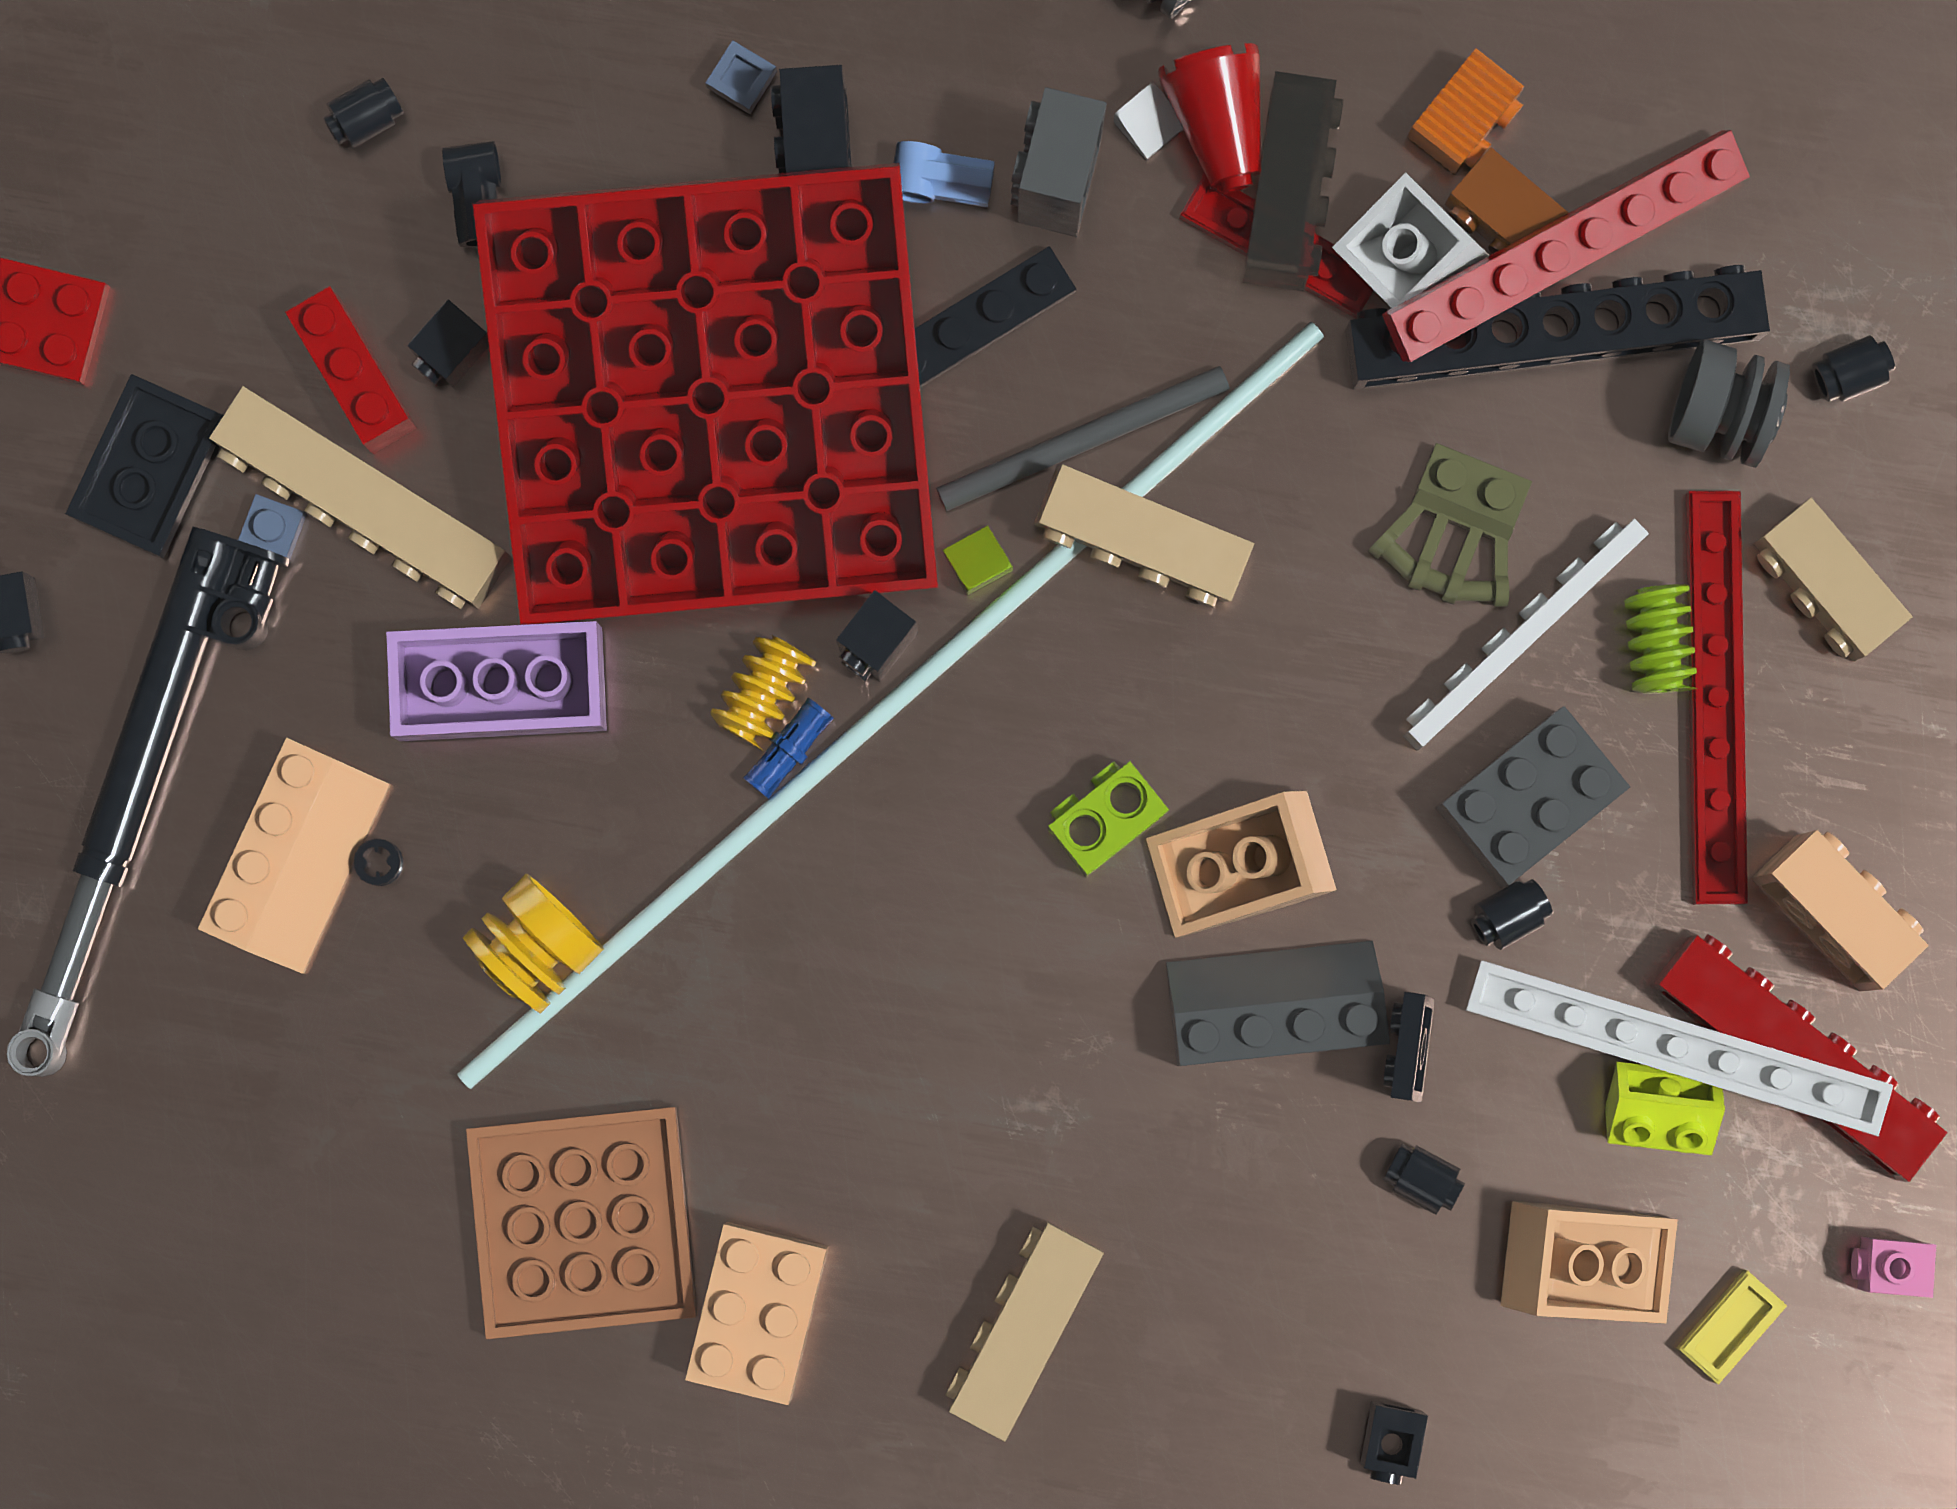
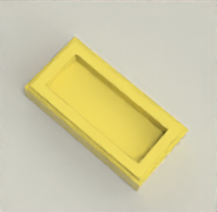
M1743 1270L1676 1349L1714 1383L1719 1385L1787 1305L1748 1270Z

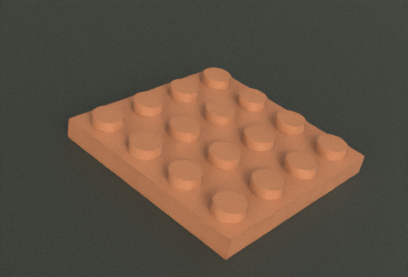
M677 1107L466 1129L486 1339L685 1319L697 1316Z

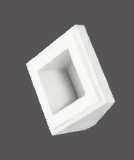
M1155 82L1145 87L1114 115L1116 126L1146 160L1183 130L1170 102Z

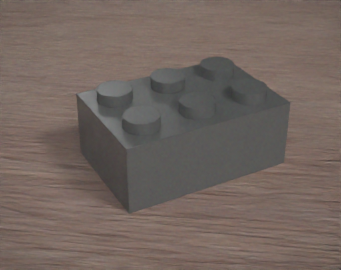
M1048 87L1044 89L1041 103L1031 101L1024 132H1026L1023 143L1025 144L1024 152L1018 151L1011 179L1013 184L1010 205L1018 207V223L1077 237L1102 141L1107 102Z
M1562 706L1435 808L1497 885L1503 888L1513 883L1630 788V785L1569 710Z

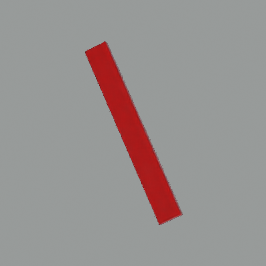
M1689 491L1686 493L1687 585H1689L1687 597L1688 605L1691 606V612H1688V625L1693 627V632L1688 634V646L1695 647V653L1689 655L1688 658L1689 666L1697 668V673L1689 677V686L1698 688L1689 690L1693 905L1748 904L1741 491Z

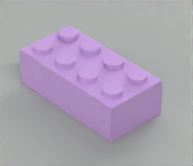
M597 621L386 632L390 736L398 741L607 731L602 627Z

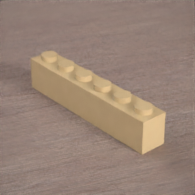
M244 386L209 438L222 448L217 455L218 458L242 473L245 472L249 465L264 474L265 477L260 484L285 500L289 498L291 493L296 494L308 502L304 512L328 527H331L335 520L352 530L348 536L350 541L373 555L379 547L396 557L391 564L392 567L418 582L422 574L439 584L435 594L459 609H462L465 602L479 609L512 558L506 550Z

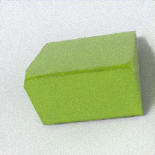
M988 525L943 549L967 596L1013 571V566Z

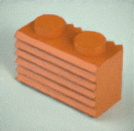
M1476 48L1413 124L1407 137L1453 174H1456L1464 163L1472 169L1492 145L1485 140L1489 132L1496 124L1505 129L1523 107V104L1517 98L1524 86Z

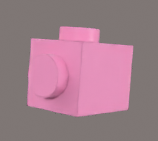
M1861 1237L1860 1248H1854L1852 1254V1278L1858 1280V1289L1866 1292L1933 1298L1936 1245L1925 1242Z

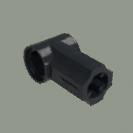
M495 141L443 147L442 149L444 174L448 191L453 196L456 234L460 247L478 248L473 204L479 200L499 199L497 187H501V171Z

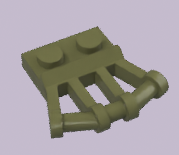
M1436 443L1410 507L1368 551L1376 559L1382 556L1409 582L1408 587L1418 591L1422 587L1442 594L1441 600L1453 605L1455 601H1493L1494 607H1507L1509 602L1508 541L1513 533L1532 481ZM1421 513H1425L1434 517V520L1416 561L1395 541ZM1447 523L1468 531L1450 576L1430 568ZM1481 536L1492 540V581H1464Z

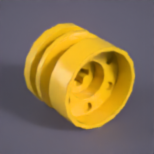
M526 873L502 897L505 906L514 919L507 925L490 913H486L481 918L496 938L490 941L481 932L472 928L463 939L474 952L479 966L501 989L512 998L528 1004L532 1009L541 1014L551 1003L537 984L541 981L558 995L561 994L566 988L553 969L558 962L580 974L604 948L593 934L557 898Z

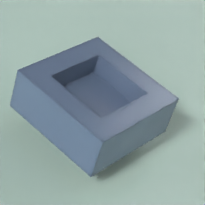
M732 40L707 79L706 87L751 114L777 73V68Z
M255 494L238 540L291 559L307 514L299 509Z

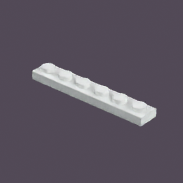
M1636 519L1632 520L1624 528L1615 522L1594 542L1600 550L1586 564L1578 557L1556 577L1563 585L1549 599L1542 592L1539 593L1519 612L1525 622L1512 634L1503 627L1481 648L1488 656L1474 670L1465 663L1444 683L1450 692L1438 704L1435 705L1428 698L1406 719L1413 727L1403 737L1417 751L1424 747L1649 533Z

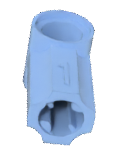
M901 141L896 144L893 163H900L903 201L928 204L937 199L988 207L995 161L942 153L940 148L921 142Z

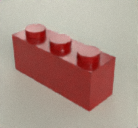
M331 286L285 312L361 442L372 454L417 429L342 300Z

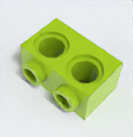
M1115 761L1090 780L1096 787L1092 792L1080 801L1075 794H1072L1050 812L1055 821L1047 829L1085 877L1098 869L1169 811L1131 761L1121 769ZM1127 785L1137 791L1140 804L1134 812L1124 814L1113 808L1110 795L1116 787ZM1078 818H1090L1097 824L1099 838L1094 844L1081 846L1071 839L1069 828L1071 823Z

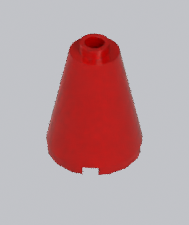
M1244 43L1246 53L1233 54L1231 45H1224L1175 59V71L1169 72L1164 65L1158 68L1159 81L1211 186L1222 185L1223 193L1236 192L1252 187V177L1261 173L1260 54L1258 46L1253 43Z

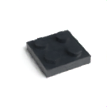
M1404 992L1403 1003L1394 1002L1390 1033L1398 1036L1396 1056L1387 1055L1383 1080L1384 1086L1392 1088L1391 1098L1422 1102L1435 1002L1434 998L1426 994Z

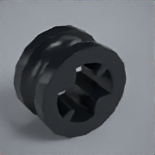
M372 839L359 846L355 853L353 864L355 872L361 880L375 886H386L399 878L403 871L404 859L402 852L393 843L383 839ZM382 848L390 853L386 862L391 869L384 876L382 872L377 871L376 877H373L368 872L371 862L367 856L372 850L381 854Z

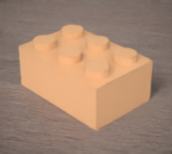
M1818 830L1794 836L1751 879L1858 991L1884 990L1929 946L1919 936L1923 932L1922 926L1904 909L1900 908L1896 912L1882 897L1886 893L1883 885L1868 871L1863 870L1859 873L1845 859L1849 855V851L1833 834L1826 832L1822 835Z
M731 1222L723 1224L685 1380L789 1405L792 1400L829 1246Z

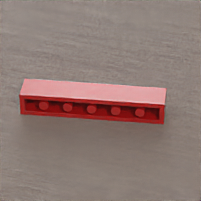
M1709 934L1704 939L1698 935L1687 937L1650 986L1703 1028L1894 1085L1879 1136L1823 1119L1820 1120L1894 1179L1910 1182L1948 1133L1936 1123L1940 1118L1939 1114L1917 1098H1914L1911 1102L1907 1101L1894 1090L1898 1082L1881 1068L1872 1065L1868 1070L1855 1060L1853 1056L1857 1050L1842 1037L1833 1032L1828 1037L1811 1025L1815 1017L1803 1006L1791 999L1787 1004H1784L1770 993L1774 985L1761 973L1751 967H1748L1745 972L1729 960L1733 953L1719 940Z

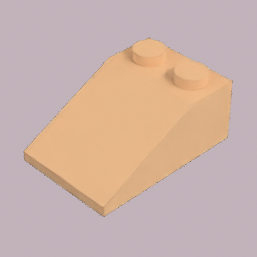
M1307 791L1281 792L1146 838L1175 938L1290 906L1337 890Z
M1512 1201L1501 1306L1535 1316L1666 1324L1678 1219L1556 1204Z

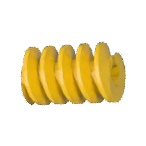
M771 635L772 639L754 638L753 645L760 652L761 657L744 655L742 658V662L751 672L750 675L733 673L731 679L740 689V692L723 690L721 693V698L730 709L727 711L712 708L710 712L711 717L719 726L762 750L761 747L754 740L755 736L772 738L774 732L765 723V719L783 720L785 716L775 704L776 701L793 702L795 700V696L786 687V684L788 682L804 684L806 681L797 669L798 664L814 667L817 663L807 654Z

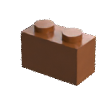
M1492 147L1488 149L1455 187L1445 203L1451 210L1449 215L1466 232L1473 233L1475 230L1490 242L1488 249L1492 254L1569 213Z

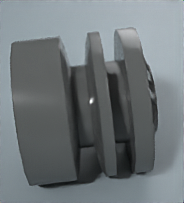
M1701 339L1694 351L1681 384L1671 419L1668 442L1704 452L1715 433L1718 432L1722 434L1721 458L1732 460L1743 440L1740 462L1743 465L1756 468L1762 461L1768 446L1775 439L1785 413L1788 399L1786 393L1790 376V365L1774 361L1762 381L1765 358L1754 355L1745 367L1742 375L1735 373L1737 366L1736 348Z

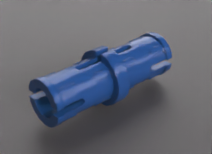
M808 697L798 713L779 734L776 731L772 738L769 739L773 743L743 779L769 799L779 786V783L796 763L801 765L806 760L805 752L834 718Z

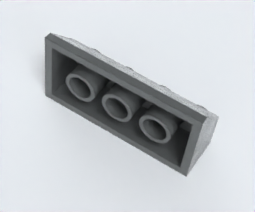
M1373 941L1166 962L1177 1066L1390 1044L1385 994Z

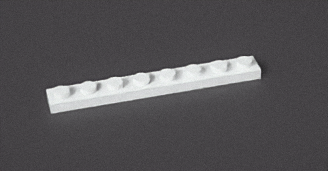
M1482 960L1466 1009L1473 1013L1875 1136H1879L1894 1086Z

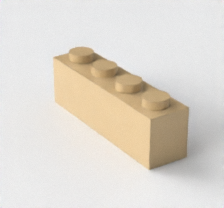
M1063 464L1056 467L1034 521V525L1045 529L1042 538L1071 549L1073 542L1076 541L1093 548L1090 555L1092 559L1115 568H1119L1121 561L1141 568L1138 574L1139 578L1167 588L1169 580L1188 587L1186 597L1210 607H1214L1217 600L1222 602L1232 601L1255 544Z
M1048 1221L1042 1231L1035 1227L1031 1229L1019 1252L1020 1256L1027 1259L1018 1277L1011 1274L1007 1275L994 1302L1002 1305L993 1325L985 1320L983 1321L970 1346V1349L978 1353L969 1371L959 1367L946 1391L945 1396L953 1399L949 1407L950 1413L1006 1442L1104 1254L1101 1249Z

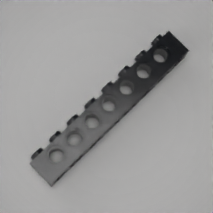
M1730 265L1715 269V276L1695 278L1693 271H1680L1664 275V282L1644 284L1642 277H1631L1612 282L1613 288L1593 290L1592 284L1581 283L1561 288L1560 295L1542 297L1540 291L1465 332V347L1452 349L1443 344L1412 362L1402 361L1400 355L1390 347L1389 336L1391 335L1382 316L1388 310L1386 308L1363 310L1357 313V319L1349 321L1345 329L1353 390L1696 349L1701 339L1723 345L1760 341L1770 332L1762 270L1746 272L1745 265ZM1710 296L1714 298L1720 306V316L1717 318L1704 316L1698 309V297ZM1649 302L1663 304L1669 311V323L1657 324L1651 321L1646 313V304ZM1599 308L1612 310L1619 320L1618 329L1611 331L1602 329L1596 323L1595 310ZM1548 314L1561 316L1568 326L1567 335L1556 337L1549 334L1543 325L1544 316ZM1498 320L1510 322L1517 331V340L1511 343H1504L1496 339L1492 332V323Z

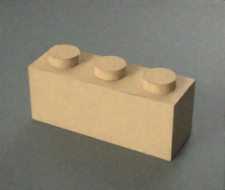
M1812 497L1800 504L1753 543L1760 551L1757 554V558L1763 568L1774 578L1777 579L1781 576L1794 591L1791 594L1794 604L1808 618L1815 616L1828 631L1824 634L1827 643L1843 658L1849 656L1855 662L1866 657L1913 617Z

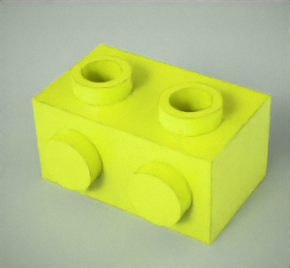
M1616 1062L1605 1105L1607 1143L1712 1155L1725 1112L1723 1089L1647 1065Z

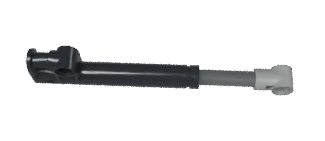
M192 526L82 842L84 846L82 853H78L72 870L81 874L43 985L41 990L34 988L21 1028L12 1037L7 1047L8 1062L13 1070L25 1076H49L60 1070L66 1061L67 1050L65 1043L79 1002L74 1000L113 885L123 887L129 870L126 868L129 861H132L207 642L211 640L246 651L255 649L264 642L269 628L267 618L273 603L270 593L279 567H288L289 558L215 532ZM248 612L252 620L249 631L241 637H233L229 629L232 618L238 613ZM35 1039L42 1040L47 1049L46 1059L39 1067H34L27 1057V1049Z

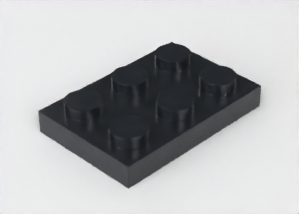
M131 374L65 514L149 553L164 558L217 445L209 438L224 415Z

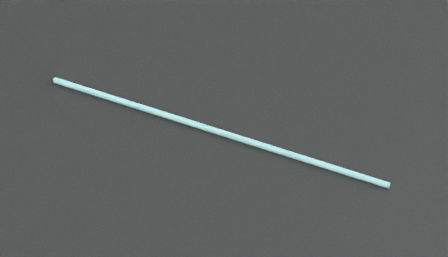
M1312 322L1306 325L1121 489L1141 497L1145 496L1322 340L1324 335L1319 328ZM1076 541L1073 542L1071 549L1060 545L1055 546L602 945L604 950L580 974L573 971L562 981L566 989L558 995L551 990L546 995L551 1004L541 1014L531 1008L459 1071L457 1075L469 1089H472L1087 546Z

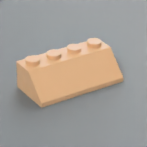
M286 738L198 930L247 952L304 974L352 871L355 853L359 846L365 842L391 784Z

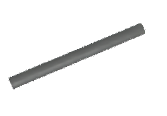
M1220 366L941 485L936 488L945 510L949 511L1230 389L1226 376Z

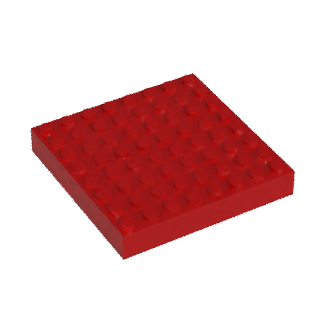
M900 163L479 200L473 204L520 625L872 594L874 590L878 593L938 588Z

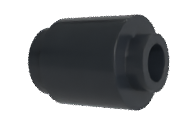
M381 78L374 83L367 80L326 103L330 114L323 117V120L338 145L347 140L349 145L355 148L394 126V119L403 115L404 112L384 78Z
M1871 335L1824 353L1823 360L1813 363L1817 384L1828 402L1837 398L1843 402L1890 382L1889 372L1895 370V362L1885 341L1877 343Z
M1530 879L1525 883L1516 881L1475 904L1474 908L1477 916L1471 919V923L1484 945L1488 946L1493 943L1496 948L1502 950L1545 925L1544 920L1553 915V910L1545 892L1534 879Z
M1403 1143L1383 1178V1181L1394 1186L1392 1192L1437 1215L1441 1207L1451 1211L1465 1185L1464 1182L1457 1179L1460 1168L1417 1145L1412 1149Z

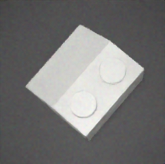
M1406 172L1332 247L1391 308L1490 256Z

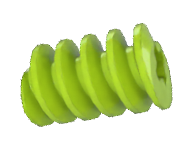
M1660 585L1635 590L1638 594L1624 600L1625 608L1640 612V614L1627 620L1626 624L1627 629L1642 633V635L1628 641L1629 650L1643 653L1644 655L1631 661L1630 669L1646 674V676L1632 683V690L1642 694H1665L1698 689L1683 685V680L1696 674L1697 668L1681 664L1682 658L1695 653V647L1679 643V638L1692 633L1693 627L1677 622L1678 617L1691 612V606L1678 603L1675 600V597L1689 591V585Z

